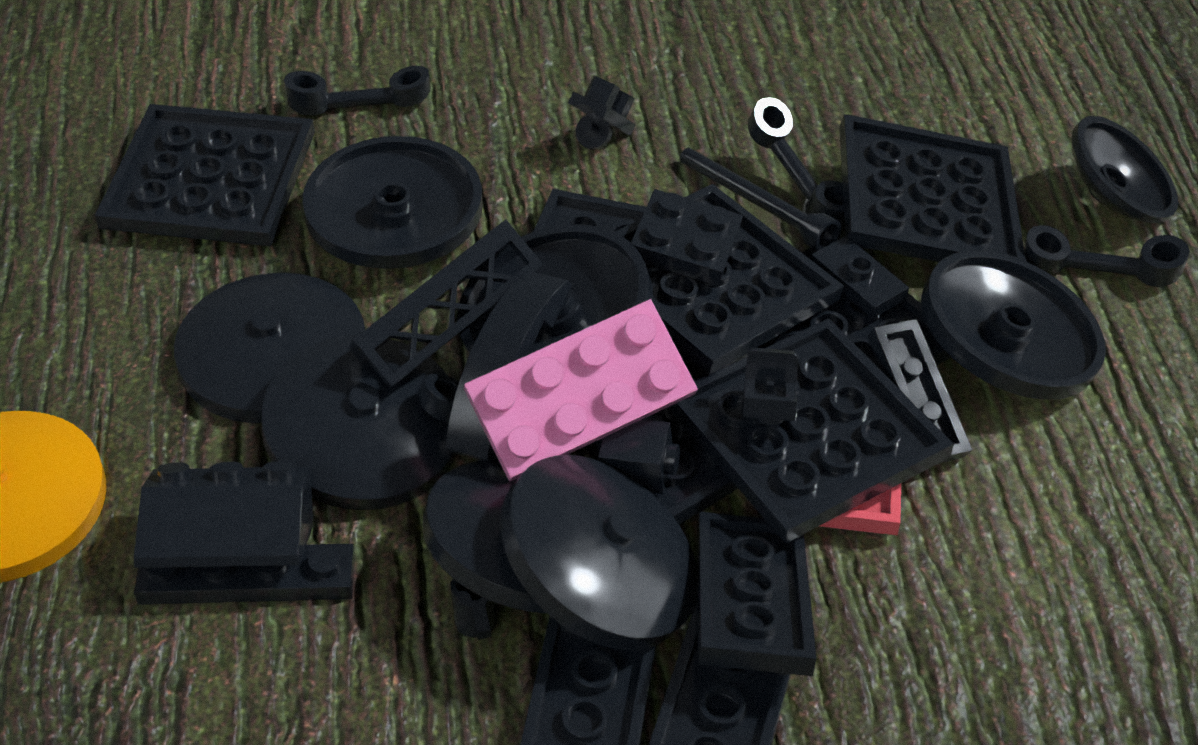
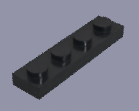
M354 543L306 545L299 565L138 568L134 595L138 605L353 599L356 557Z

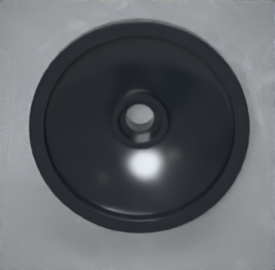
M1087 116L1074 127L1072 131V153L1082 180L1097 201L1119 214L1140 222L1162 223L1175 214L1178 208V195L1175 185L1161 161L1138 137L1118 123L1100 116Z

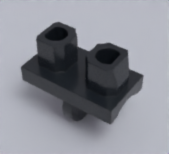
M593 76L584 96L572 92L568 104L586 114L577 123L576 138L578 142L590 150L602 149L611 140L612 126L631 136L635 124L626 119L635 98L621 91L615 84L597 76Z

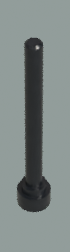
M686 148L682 151L680 161L683 164L800 230L804 243L814 250L819 251L840 239L842 233L841 223L825 213H812L808 215L692 148Z

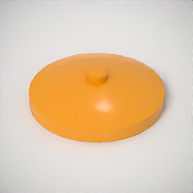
M33 411L0 412V583L36 573L63 558L86 537L96 523L103 508L106 496V476L95 445L81 429L54 415Z

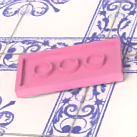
M651 299L464 384V391L509 482L519 478L529 466L539 460L552 456L568 455L694 395L698 390Z

